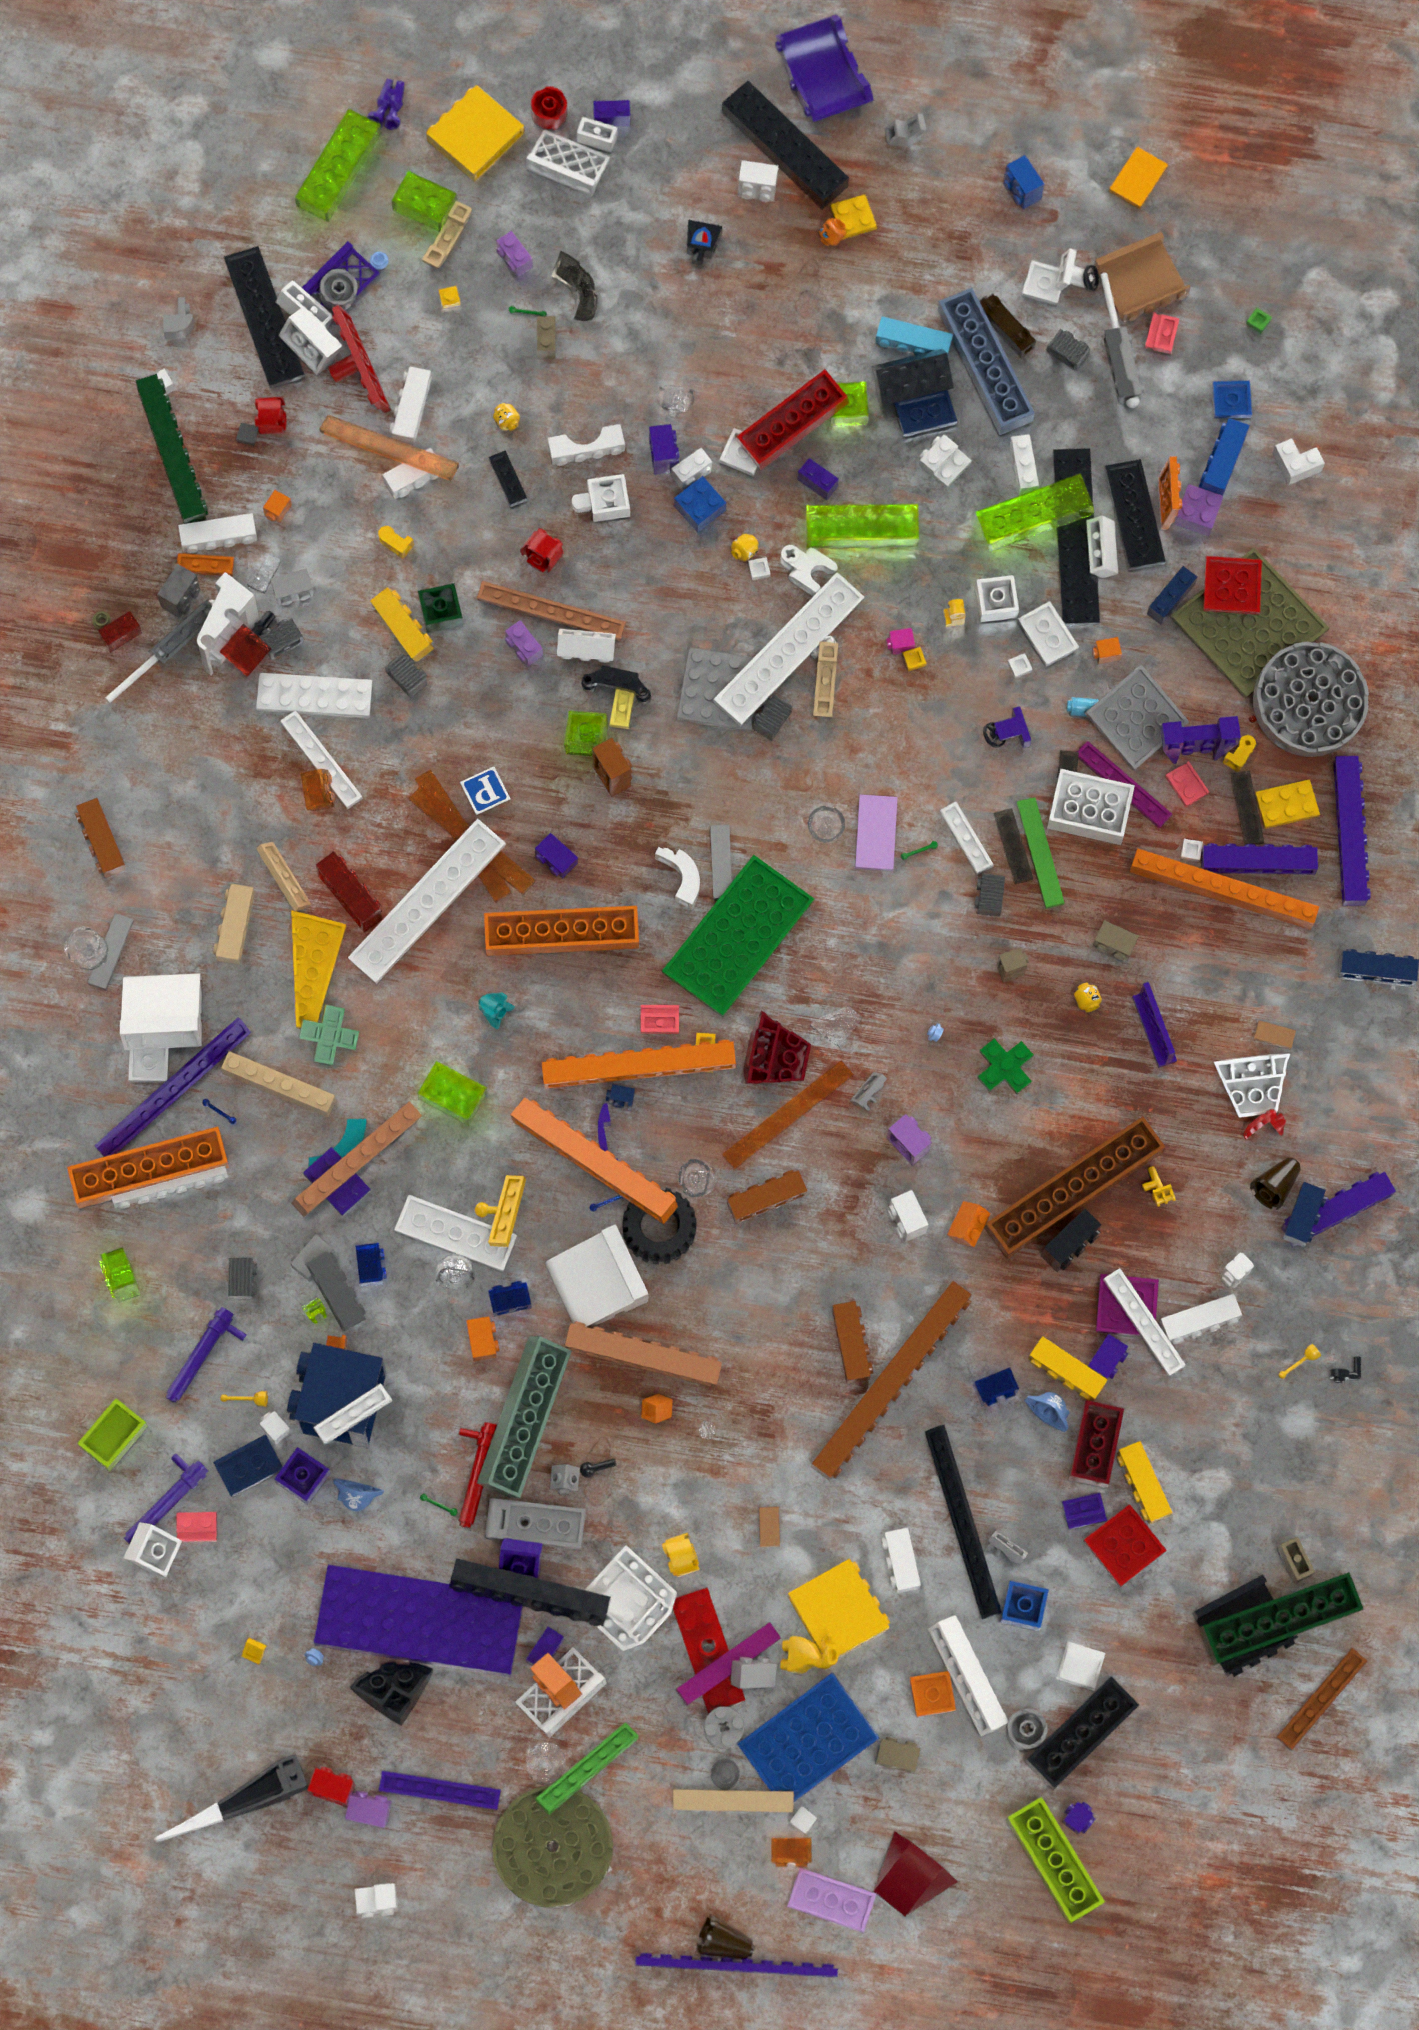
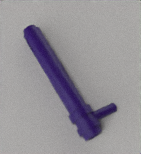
M224 1307L216 1310L214 1313L215 1317L213 1320L210 1319L207 1324L208 1328L167 1390L166 1398L173 1403L181 1399L220 1336H223L226 1331L242 1341L247 1336V1334L231 1325L234 1314Z
M177 1454L171 1457V1460L184 1472L180 1475V1479L125 1533L124 1540L128 1544L131 1543L140 1522L155 1526L191 1489H195L198 1486V1482L201 1479L203 1480L207 1476L206 1474L209 1470L200 1461L189 1466Z

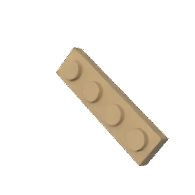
M273 842L260 844L256 849L287 898L290 906L294 911L308 908L311 905L309 899Z

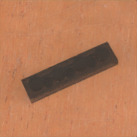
M1250 770L1231 773L1230 776L1244 845L1263 844L1264 838Z
M1013 809L995 812L993 814L1014 885L1032 881L1033 875Z

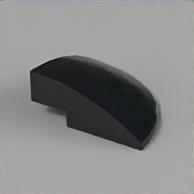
M396 1662L381 1665L380 1669L364 1673L350 1686V1689L379 1713L402 1726L422 1695L433 1673V1669L410 1662L409 1665H398Z

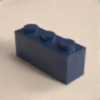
M1182 566L1151 603L1147 615L1162 625L1195 586L1198 576Z
M1303 1182L1282 1239L1305 1247L1307 1242L1311 1243L1314 1232L1311 1231L1312 1227L1318 1224L1321 1214H1318L1319 1208L1324 1207L1327 1199L1324 1196L1325 1189Z

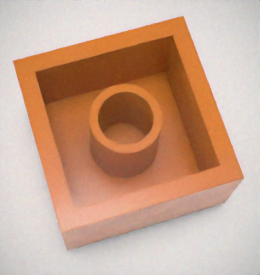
M549 1653L530 1668L534 1674L532 1679L537 1683L540 1690L549 1696V1699L556 1707L560 1705L565 1710L582 1695L573 1679Z

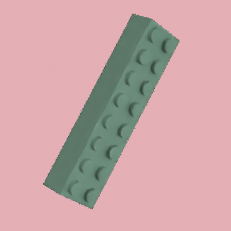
M541 1336L528 1337L477 1484L509 1498L521 1497L570 1358L571 1350Z

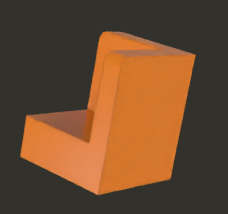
M328 1335L326 1345L346 1350L347 1336L337 1337Z
M661 1394L642 1399L641 1418L655 1424L671 1418L673 1399Z

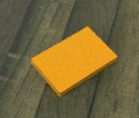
M1136 147L1109 188V192L1140 209L1167 169L1168 164L1143 149Z

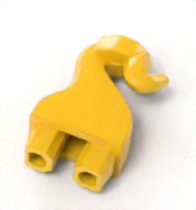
M827 1634L821 1641V1647L824 1650L822 1656L818 1647L811 1640L803 1637H790V1639L783 1640L782 1649L788 1652V1659L781 1660L780 1668L794 1674H804L812 1667L828 1669L838 1661L839 1651L837 1645L829 1643L831 1634Z

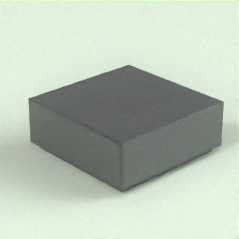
M241 423L236 442L255 446L259 432L258 427Z

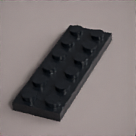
M1141 459L1105 465L1104 470L1128 570L1165 564L1166 560Z

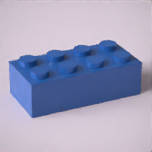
M1232 418L1228 419L1227 424H1222L1206 469L1201 477L1199 488L1222 496L1224 495L1250 425Z

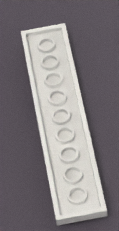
M837 572L713 699V702L741 727L819 646V643L823 642L865 597Z
M477 819L352 952L348 959L377 984L506 846V843Z

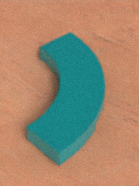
M347 1119L345 1133L340 1142L333 1148L342 1158L363 1141L367 1119ZM322 1155L309 1157V1167Z

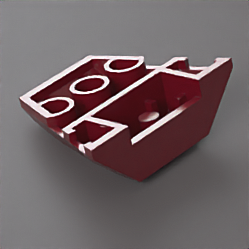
M761 1011L750 1034L743 1067L745 1084L804 1081L811 1044L793 1031L790 1032L780 1022L774 1021L765 1012Z
M894 1831L873 1892L906 1917L958 1881L943 1866L913 1842Z

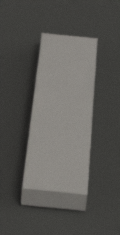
M710 825L713 900H718L732 883L729 825Z
M115 913L89 978L88 985L107 990L134 922L133 919Z

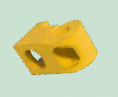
M382 526L378 531L380 543L402 559L406 557L414 546V540L407 535L404 539L396 534L390 526Z
M962 599L948 601V609L943 610L945 626L964 625L966 618L964 601Z
M1250 735L1243 736L1234 754L1228 752L1223 760V764L1239 773L1255 748V739Z

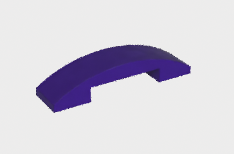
M607 1103L603 1104L598 1120V1143L603 1151L608 1150L604 1127L611 1126Z

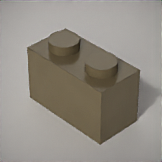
M537 316V360L556 359L555 316Z
M1104 920L1093 946L1100 952L1113 954L1118 960L1128 961L1139 936Z
M1021 948L999 955L996 967L1003 983L1024 976L1029 960L1025 952L1022 953Z
M1298 1536L1277 1547L1294 1584L1311 1577L1315 1573Z
M891 1737L881 1739L875 1765L915 1774L921 1748H918L917 1744L912 1742H905V1744L897 1743L898 1740Z

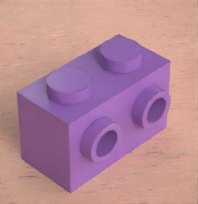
M512 231L496 240L498 255L504 258L510 271H513L517 277L533 268L532 257Z
M521 620L505 630V641L510 648L513 647L521 662L524 661L527 666H530L543 656V648Z
M356 1791V1793H352L349 1797L345 1819L384 1828L388 1823L392 1801L387 1800V1797L382 1795L371 1797L368 1796L367 1792Z

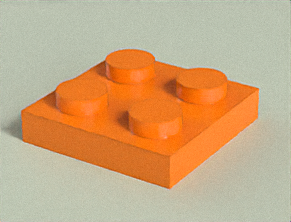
M949 1671L910 1677L916 1718L956 1711Z

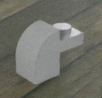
M919 113L907 122L894 120L884 128L887 143L893 146L917 143L921 140L920 135L927 131L924 116Z
M178 297L177 315H163L165 340L184 338L194 327L193 314H190V304H186L185 297Z

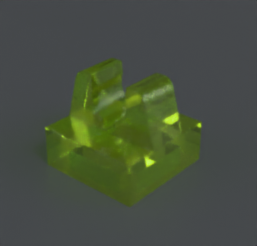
M319 1298L302 1307L305 1315L314 1324L318 1323L315 1319L318 1313L324 1318L327 1317L326 1308Z

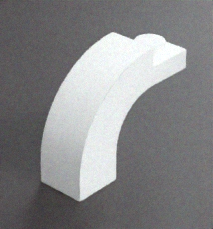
M658 847L655 859L674 868L682 879V884L675 896V902L692 910L698 899L700 889L699 872L694 861L680 849L674 855V852L670 849Z

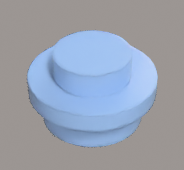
M375 252L370 257V264L377 270L384 269L388 265V257L383 252Z
M939 1023L929 1028L927 1035H929L928 1040L937 1042L941 1037L944 1029Z
M311 1648L304 1654L307 1663L310 1665H322L324 1656L320 1651Z

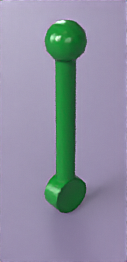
M515 306L509 307V313L511 314L518 312L539 316H547V313L544 310L538 312L531 310L516 309Z
M932 841L928 846L909 853H902L901 858L906 860L909 856L925 850L936 849L938 843Z
M426 1494L420 1495L421 1501L434 1504L450 1512L451 1516L457 1515L458 1511L456 1508L451 1509L428 1498Z

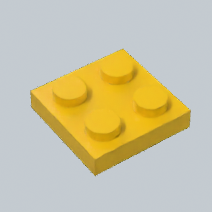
M865 194L831 204L830 208L834 218L841 220L846 226V235L843 239L877 229Z

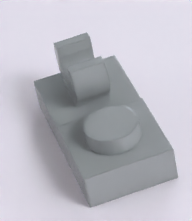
M873 1072L850 1102L869 1111L870 1108L867 1106V1102L869 1100L872 1103L877 1102L872 1095L882 1089L883 1083L887 1078L881 1073Z
M997 1530L988 1540L990 1544L986 1550L989 1551L991 1547H996V1557L1003 1551L1009 1561L1020 1565L1028 1555L1027 1552Z

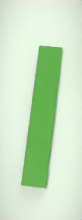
M1036 798L1017 801L1016 804L1045 909L1064 905L1063 895Z
M625 1722L536 1798V1802L550 1815L639 1739V1735Z

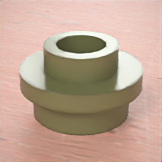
M97 612L93 616L92 623L96 629L105 630L111 625V617L106 612ZM104 619L105 623L100 624L99 620Z

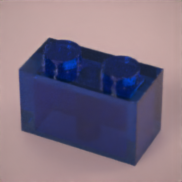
M379 1243L356 1245L360 1287L384 1285L383 1279H387L386 1267H382L381 1260H385L384 1248H380Z
M515 1281L511 1283V1286L507 1287L497 1285L488 1291L494 1317L532 1309L526 1282Z
M1010 1367L973 1383L974 1390L982 1407L985 1405L987 1407L998 1404V1400L1003 1398L1005 1400L1014 1398L1019 1391L1018 1384Z

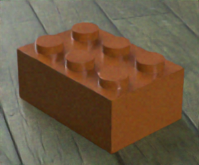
M613 738L592 748V767L611 797L631 787V768L633 767L628 757L624 758L621 752L623 750L619 742H614Z

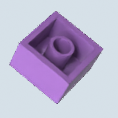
M1188 484L1182 500V509L1178 511L1174 525L1209 537L1223 496Z
M905 1114L888 1129L887 1139L913 1166L930 1151L932 1144L930 1140L932 1138L926 1131L922 1132L918 1128L919 1124L912 1116L908 1117Z

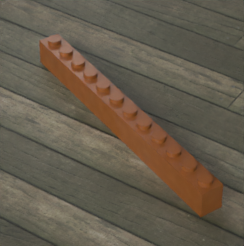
M951 1282L812 1462L811 1468L829 1481L832 1477L836 1479L843 1470L840 1468L844 1462L848 1463L854 1456L852 1451L856 1446L858 1448L862 1446L866 1440L864 1437L868 1431L872 1432L878 1425L876 1420L879 1416L884 1417L890 1409L888 1407L891 1401L895 1402L901 1395L899 1390L903 1385L906 1387L913 1379L911 1376L915 1370L919 1371L925 1364L923 1359L926 1355L931 1356L936 1350V1342L938 1340L942 1341L948 1334L946 1329L950 1324L954 1326L960 1318L958 1316L962 1309L966 1311L972 1303L970 1301L971 1293L956 1282Z

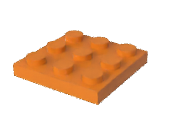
M1169 456L1158 477L1161 530H1168L1171 524L1174 523L1175 517L1178 516V511L1182 509V498H1179L1181 481H1178L1180 463H1177V457Z

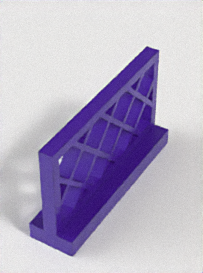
M347 241L301 288L310 296L319 294L317 290L320 288L321 280L329 271L333 269H346L348 272V269H359V278H355L356 282H359L360 287L356 293L357 297L380 272ZM354 255L358 259L359 265H348V259ZM361 269H369L373 275L370 278H362Z
M1149 982L1143 983L1140 993L1134 995L1132 999L1157 1066L1160 1068L1176 1063L1177 1058Z

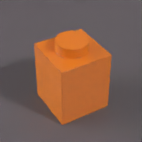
M274 490L263 506L265 517L272 522L277 521L281 523L292 506L291 498Z
M1118 637L1096 641L1094 648H1092L1094 659H1097L1098 665L1121 660L1122 652Z

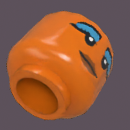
M837 218L828 219L819 230L822 243L827 246L838 245L846 235L845 224Z

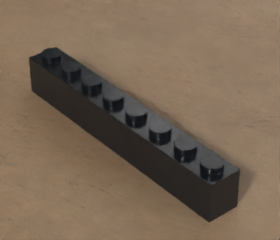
M458 1558L455 1560L449 1588L456 1592H467L476 1597L484 1596L492 1598L496 1602L504 1601L516 1607L524 1606L531 1608L533 1611H544L553 1616H564L573 1621L588 1622L593 1626H604L611 1599L610 1596Z

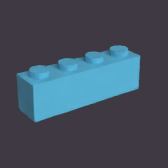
M881 316L875 343L884 348L891 347L900 352H911L915 355L939 349L945 350L948 355L953 334Z

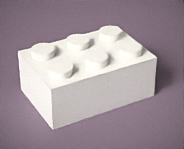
M304 306L288 318L279 334L282 340L316 375L333 363L342 347L338 339L333 337L326 327L314 317L313 313Z

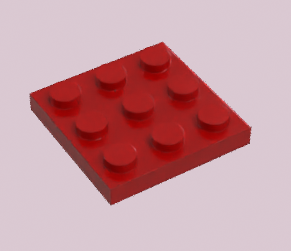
M1206 556L1203 611L1259 615L1262 560Z
M1130 1504L1083 1540L1119 1587H1122L1167 1551Z

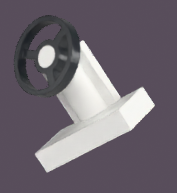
M1069 249L1063 253L1056 288L1063 290L1072 284L1086 288L1088 291H1095L1099 284L1097 268L1094 265H1088L1085 269L1074 266L1076 250ZM1091 267L1093 271L1091 273H1088V270ZM1094 275H1095V284H1094V286L1092 287V283H1093V281H1094Z

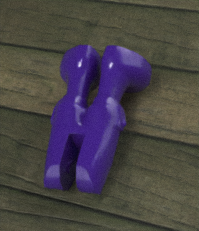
M386 79L380 96L377 99L378 110L371 111L367 115V121L378 128H382L384 124L388 130L399 128L401 120L397 117V112L403 106L404 81L398 80L395 89H392L393 79ZM388 107H390L389 114L386 116L384 122L386 110Z

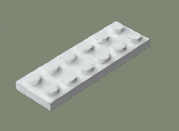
M259 673L256 709L257 711L292 713L296 710L299 714L370 718L373 681Z
M408 1195L394 1229L399 1234L504 1272L517 1239V1235L512 1233L509 1247L490 1246L488 1240L492 1225Z

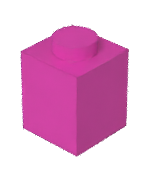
M912 628L889 631L886 644L887 648L891 649L892 655L902 654L915 648Z

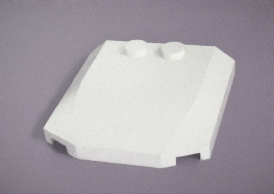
M627 1545L585 1589L586 1591L611 1597L604 1626L599 1625L596 1627L622 1651L647 1641L671 1614L677 1594L666 1581Z

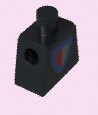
M688 219L687 254L693 256V264L700 266L703 264L704 258H713L722 237L723 226Z

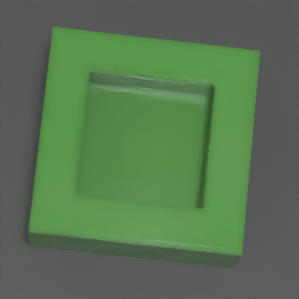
M1256 308L1246 324L1261 334L1272 317Z

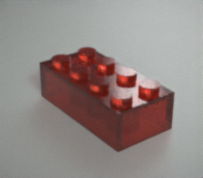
M333 851L316 864L317 875L363 933H365L382 920V910L380 908L382 906L375 897L371 898L367 886L364 883H359L357 880L358 876L354 870L347 868L345 859L340 854L337 856Z

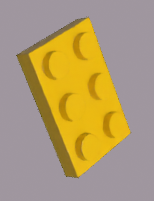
M1310 779L1255 792L1264 829L1320 816Z

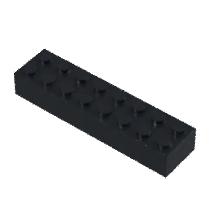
M749 80L722 102L721 113L822 210L848 188L849 177Z

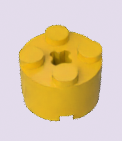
M688 1532L666 1539L665 1543H662L665 1555L668 1558L670 1557L671 1561L668 1562V1566L673 1576L681 1577L700 1570L699 1561L693 1543L690 1544Z

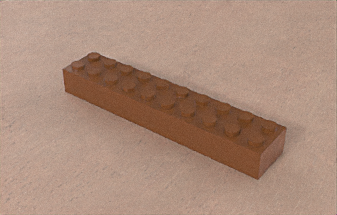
M1142 1116L988 1221L984 1228L1006 1259H1008L1162 1154L1166 1146Z

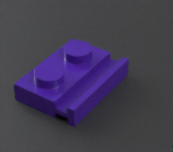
M1101 1493L1062 1501L1068 1530L1107 1521Z

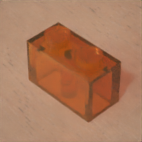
M317 769L300 773L306 810L318 811L334 807L335 794L331 789L332 776L330 772L326 769Z
M771 1838V1864H775V1868H787V1864H795L796 1868H806L808 1864L812 1863V1838Z

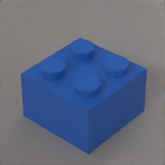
M1026 155L1006 165L1003 184L1013 194L1015 203L1020 205L1022 209H1025L1042 199L1044 182Z
M703 476L674 498V507L697 533L726 511V501Z
M1009 1581L1000 1623L1039 1631L1049 1589Z

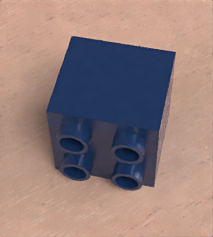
M314 1342L311 1353L301 1351L296 1375H299V1382L303 1383L301 1391L291 1390L287 1405V1413H290L289 1420L295 1421L299 1433L320 1438L314 1429L316 1425L379 1384L384 1386L387 1373L383 1358ZM377 1411L332 1441L368 1449Z

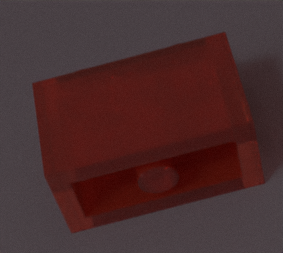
M129 611L98 630L100 639L111 653L142 634L139 623Z

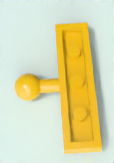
M506 1175L498 1207L489 1206L485 1202H480L475 1206L474 1211L478 1217L483 1218L488 1214H495L488 1240L490 1246L509 1247L526 1183L524 1176Z

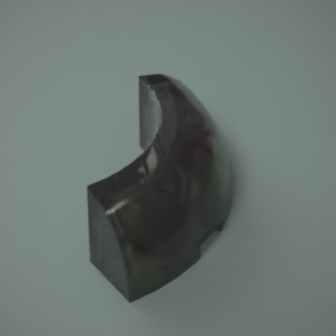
M560 251L551 276L561 281L570 290L576 306L574 319L590 321L594 318L597 309L594 281L578 260Z

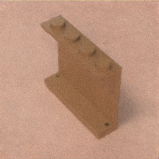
M1162 232L1095 259L1094 266L1098 270L1100 280L1102 273L1108 274L1114 305L1122 322L1127 320L1133 321L1141 314H1149L1160 306L1166 307L1176 299L1182 300L1189 294L1190 285H1184L1163 245L1164 236Z

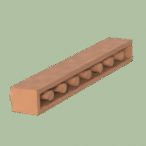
M409 1101L299 1194L291 1204L303 1217L307 1216L422 1117L420 1112Z
M574 1322V1324L570 1323L564 1347L573 1352L713 1388L717 1385L722 1362L718 1361L716 1357H700L697 1352H681L680 1348L669 1346V1348L661 1347V1343L650 1341V1343L642 1342L643 1339L632 1336L631 1339L623 1337L624 1334L614 1331L612 1334L604 1332L605 1329L600 1327L588 1328L581 1322Z

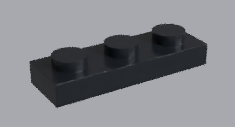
M506 450L488 457L510 508L528 501Z

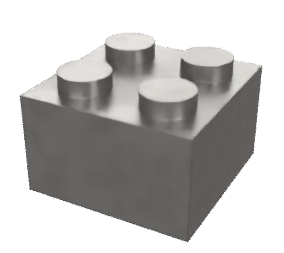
M177 564L157 594L161 608L179 618L182 614H186L190 608V602L193 598L196 599L200 593L197 575Z

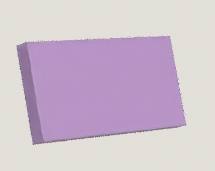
M859 796L855 869L893 871L897 797Z
M800 1868L787 1907L864 1933L876 1894Z

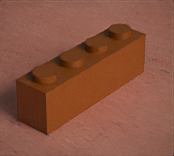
M98 798L77 805L78 812L75 813L78 823H83L85 829L82 830L85 840H90L92 846H89L92 857L96 856L98 859V863L95 864L99 874L103 873L106 879L126 871L124 861Z
M790 1170L783 1173V1177L778 1179L776 1177L767 1179L763 1185H752L747 1188L748 1191L740 1193V1191L729 1195L730 1198L727 1199V1205L735 1224L807 1196L808 1190L799 1170L795 1172Z
M856 1301L832 1305V1313L846 1382L851 1384L870 1380L871 1374H873V1366L867 1360V1355H870L868 1343L864 1344L863 1340L866 1332L864 1324L860 1325L859 1318L862 1317L861 1308L856 1305Z

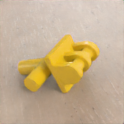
M1149 1167L1147 1170L1152 1181L1142 1184L1144 1192L1156 1188L1152 1192V1199L1157 1207H1160L1162 1203L1168 1204V1201L1171 1200L1173 1202L1176 1201L1171 1184L1163 1187L1155 1167Z

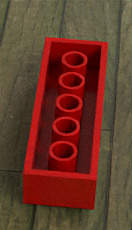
M824 369L736 436L738 443L761 471L849 404L848 396L827 370Z

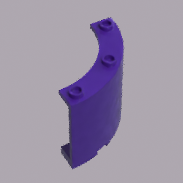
M837 14L776 35L777 42H775L777 52L781 53L790 78V88L796 92L803 106L806 118L809 117L813 122L874 101L870 83L862 73L858 74V64L852 52L849 53L845 43H848L842 20Z

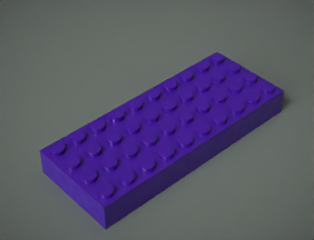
M328 1565L314 1645L511 1678L523 1606L516 1607L508 1602H496L492 1598L476 1597L467 1592H456L449 1588L447 1583Z

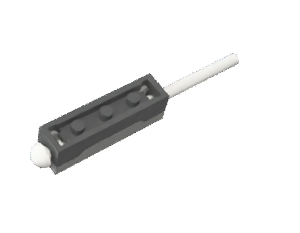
M1102 273L1100 276L1112 329L1104 331L1103 340L1119 405L1126 404L1130 408H1135L1139 405L1141 396L1144 394L1143 383L1139 382L1140 370L1139 366L1135 365V350L1131 349L1132 336L1130 332H1127V327L1119 326L1108 274Z
M215 600L204 601L148 651L152 656L106 696L105 699L111 703L156 662L160 665L165 664L201 631Z

